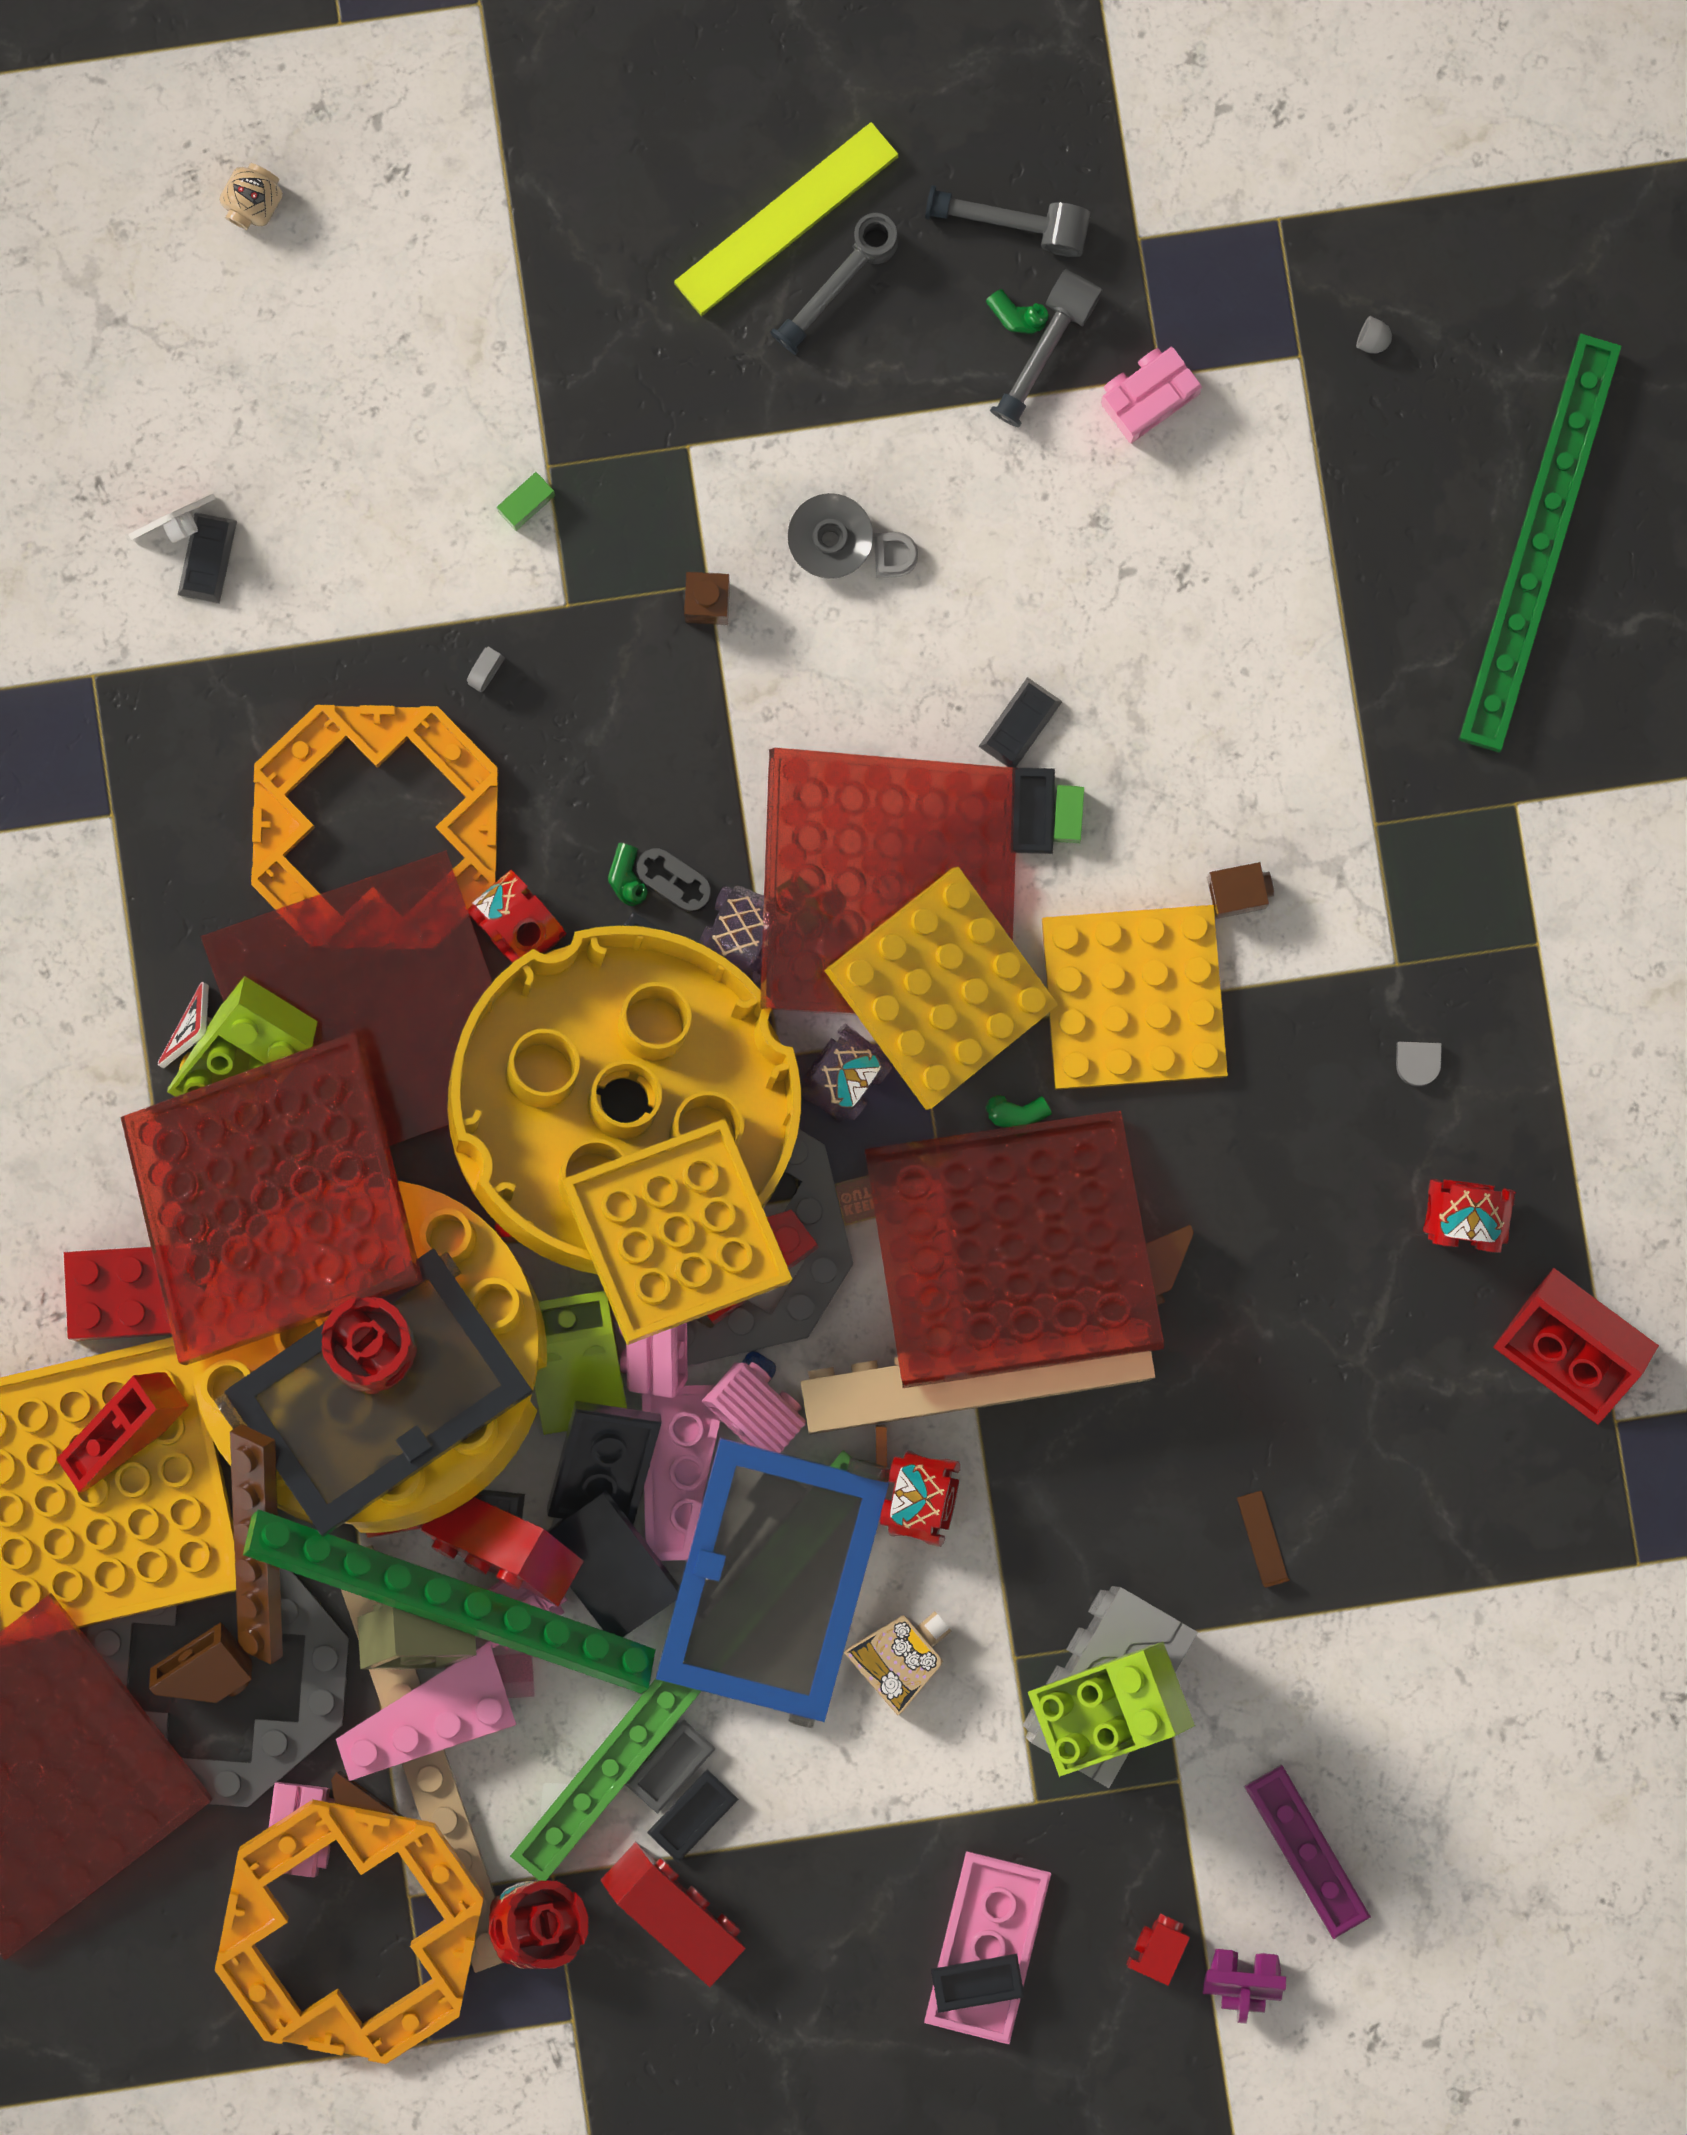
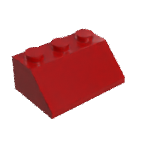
M1553 1268L1531 1294L1493 1348L1599 1425L1642 1376L1659 1345Z

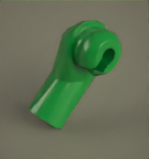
M1003 289L997 290L986 300V303L1000 322L1011 332H1039L1045 327L1049 318L1048 310L1039 303L1029 307L1015 306Z
M618 843L609 871L608 882L621 902L628 906H635L643 903L648 894L645 884H642L633 872V866L639 849L628 844Z
M1002 1095L991 1097L986 1104L989 1119L996 1126L1014 1132L1024 1131L1052 1115L1051 1109L1043 1096L1023 1107L1007 1102L1005 1096Z

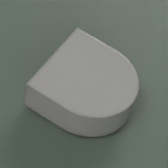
M900 532L874 533L876 578L901 577L910 573L918 560V549L914 540Z
M489 646L485 647L467 678L468 685L479 692H483L505 657Z
M1397 1042L1396 1068L1400 1078L1405 1083L1416 1087L1431 1083L1438 1076L1441 1068V1043Z

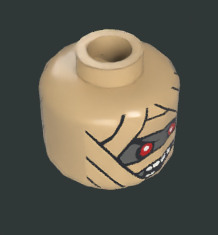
M250 163L248 168L237 167L233 171L219 199L221 205L228 211L225 218L245 230H248L251 224L261 227L266 226L283 195L281 188L277 185L280 179L270 171L253 163Z

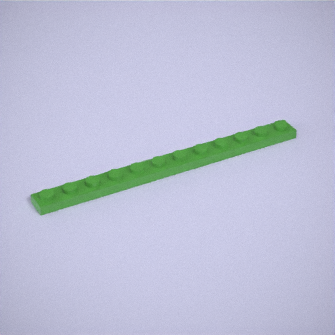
M844 1450L830 1465L847 1470L850 1473L873 1479L877 1478ZM813 1486L692 1633L683 1663L718 1672L860 1497ZM655 1678L649 1689L641 1695L510 1857L536 1879L546 1881L701 1691Z

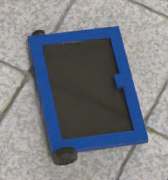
M720 1437L656 1673V1679L790 1713L788 1721L799 1726L813 1728L815 1720L825 1722L881 1510L887 1494L891 1468L864 1459L850 1458L847 1470Z

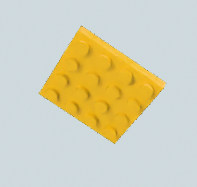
M958 866L950 869L824 970L925 1110L936 1106L1058 1006L1055 999Z
M1214 905L1043 917L1041 919L1047 990L1058 1004L1057 1007L1049 1012L1055 1090L1228 1076Z
M725 1119L561 1180V1187L627 1345L782 1287L792 1281L789 1269Z

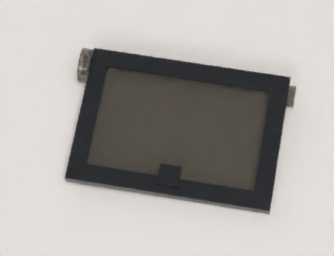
M434 1248L361 1297H377L386 1300L399 1310L413 1331L417 1348L413 1364L405 1377L391 1388L376 1394H367L363 1391L354 1390L341 1382L323 1357L321 1347L323 1323L214 1399V1402L232 1429L243 1424L275 1439L276 1469L322 1537H325L534 1393L455 1278L462 1273L448 1252L439 1256Z

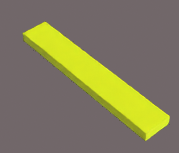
M870 122L674 281L675 286L702 317L898 158V153L874 124Z

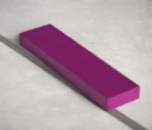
M1283 1765L1277 1766L1245 1785L1244 1788L1332 1939L1371 1918Z

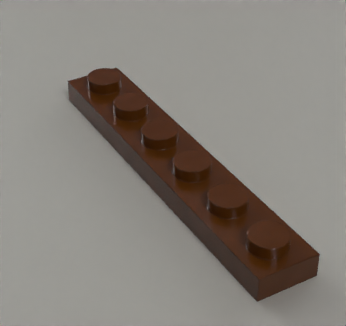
M241 1424L230 1431L238 1648L269 1664H273L283 1657L280 1568L244 1556L243 1551L252 1514L259 1509L278 1516L275 1439Z

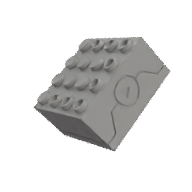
M1112 1586L1109 1591L1100 1590L1088 1611L1094 1615L1093 1620L1087 1630L1078 1628L1066 1649L1072 1653L1070 1660L1065 1668L1056 1666L1046 1685L1162 1641L1176 1672L1198 1632L1122 1587ZM1032 1708L1023 1724L1028 1730L1025 1737L1032 1744L1051 1754L1034 1708ZM1129 1753L1078 1771L1109 1788Z

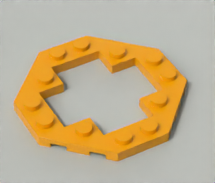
M316 705L254 764L255 792L251 885L312 948L434 950L470 916L466 910L472 903L496 883L498 768L438 706L395 707L360 705V707ZM347 738L377 768L409 739L465 797L436 826V829L464 859L404 917L374 887L341 916L285 858L315 828L286 796Z
M312 1799L239 1847L215 1971L264 2041L278 2044L283 2042L308 2046L310 2050L343 2056V2053L366 2057L368 2061L387 2064L459 2018L484 1893L435 1823ZM335 1840L338 1841L360 1875L398 1852L445 1919L412 1940L410 1947L432 1979L364 2023L358 2018L339 1989H336L304 2011H301L255 1945L288 1923L289 1919L267 1887V1884Z

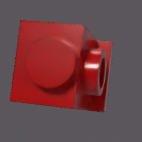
M1160 1913L1152 1929L1144 1926L1134 1948V1950L1140 1952L1139 1958L1137 1960L1129 1956L1126 1963L1128 1968L1169 1986L1190 1939L1187 1934L1181 1932L1184 1924Z

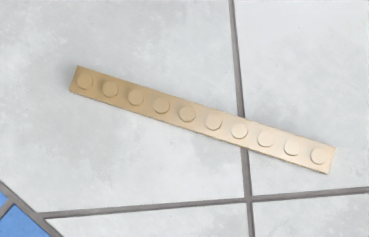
M373 1545L366 1546L367 1548L375 1550ZM341 1589L359 1640L357 1617L372 1612L373 1605L381 1603ZM369 1669L382 1709L422 1685L417 1669ZM445 1749L402 1763L421 1820L433 1822L438 1826L484 1893L471 1957L474 1972L476 1973L504 1963L499 1959L489 1936L490 1905L496 1895Z

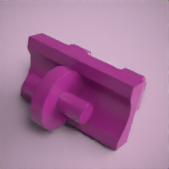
M1216 1949L1211 1967L1207 1970L1204 1978L1203 1994L1222 1995L1221 2009L1237 2010V2023L1247 2024L1249 2012L1265 2013L1266 2000H1282L1283 1991L1285 1992L1286 1976H1281L1278 1955L1256 1954L1253 1973L1237 1972L1238 1952Z

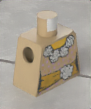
M935 1611L916 1628L902 1615L848 1647L844 1653L898 1716L942 1665L943 1660L932 1648L947 1636L951 1629Z

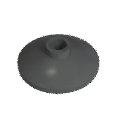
M827 493L806 500L795 511L788 526V545L794 560L806 572L820 578L834 579L853 573L866 561L872 548L873 529L867 513L856 501L844 495ZM827 532H833L838 536L839 540L835 545L827 546L822 541L823 535Z

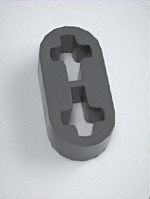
M660 848L647 850L639 857L637 873L640 881L645 886L688 913H696L708 905L711 898V888L708 881L697 871ZM659 858L664 859L663 867L666 872L673 876L672 879L668 881L660 875H656L653 880L648 878L649 869L645 866L648 860L657 862ZM680 880L687 886H692L695 882L699 883V893L703 896L700 901L692 899L689 903L684 902V892L675 886L676 882Z

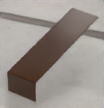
M1262 1490L1237 1497L1263 1586L1267 1588L1290 1581L1285 1570Z

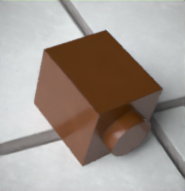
M686 572L685 623L728 625L730 575Z
M1261 862L1212 871L1207 876L1212 905H1214L1215 919L1264 910L1269 905L1268 898L1274 897L1271 874L1269 871L1262 872Z

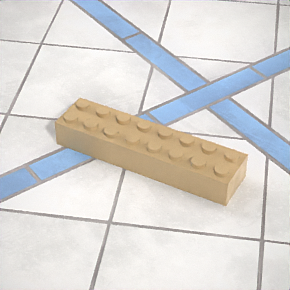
M1136 1319L1110 1323L1108 1325L1109 1332L1094 1334L1093 1326L1069 1329L1065 1332L1066 1339L1051 1341L1050 1333H1043L1024 1337L1022 1339V1346L1008 1348L1006 1340L982 1343L979 1346L980 1352L964 1355L963 1347L938 1350L937 1359L921 1361L920 1354L895 1357V1366L878 1368L877 1360L851 1364L852 1373L835 1375L834 1367L808 1371L809 1380L801 1381L809 1435L1150 1381L1155 1378L1147 1326L1137 1327Z

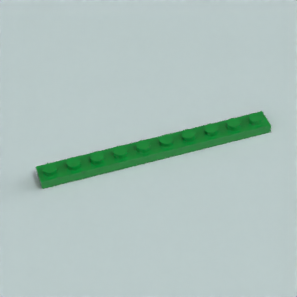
M1580 334L1578 337L1459 741L1499 753L1502 750L1620 354L1621 345Z
M259 1509L251 1516L243 1551L244 1556L640 1694L649 1689L656 1649L345 1539L330 1534L322 1537L316 1529Z

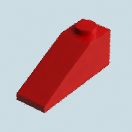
M166 1372L133 1375L56 1459L78 1492H85L161 1436L189 1405Z

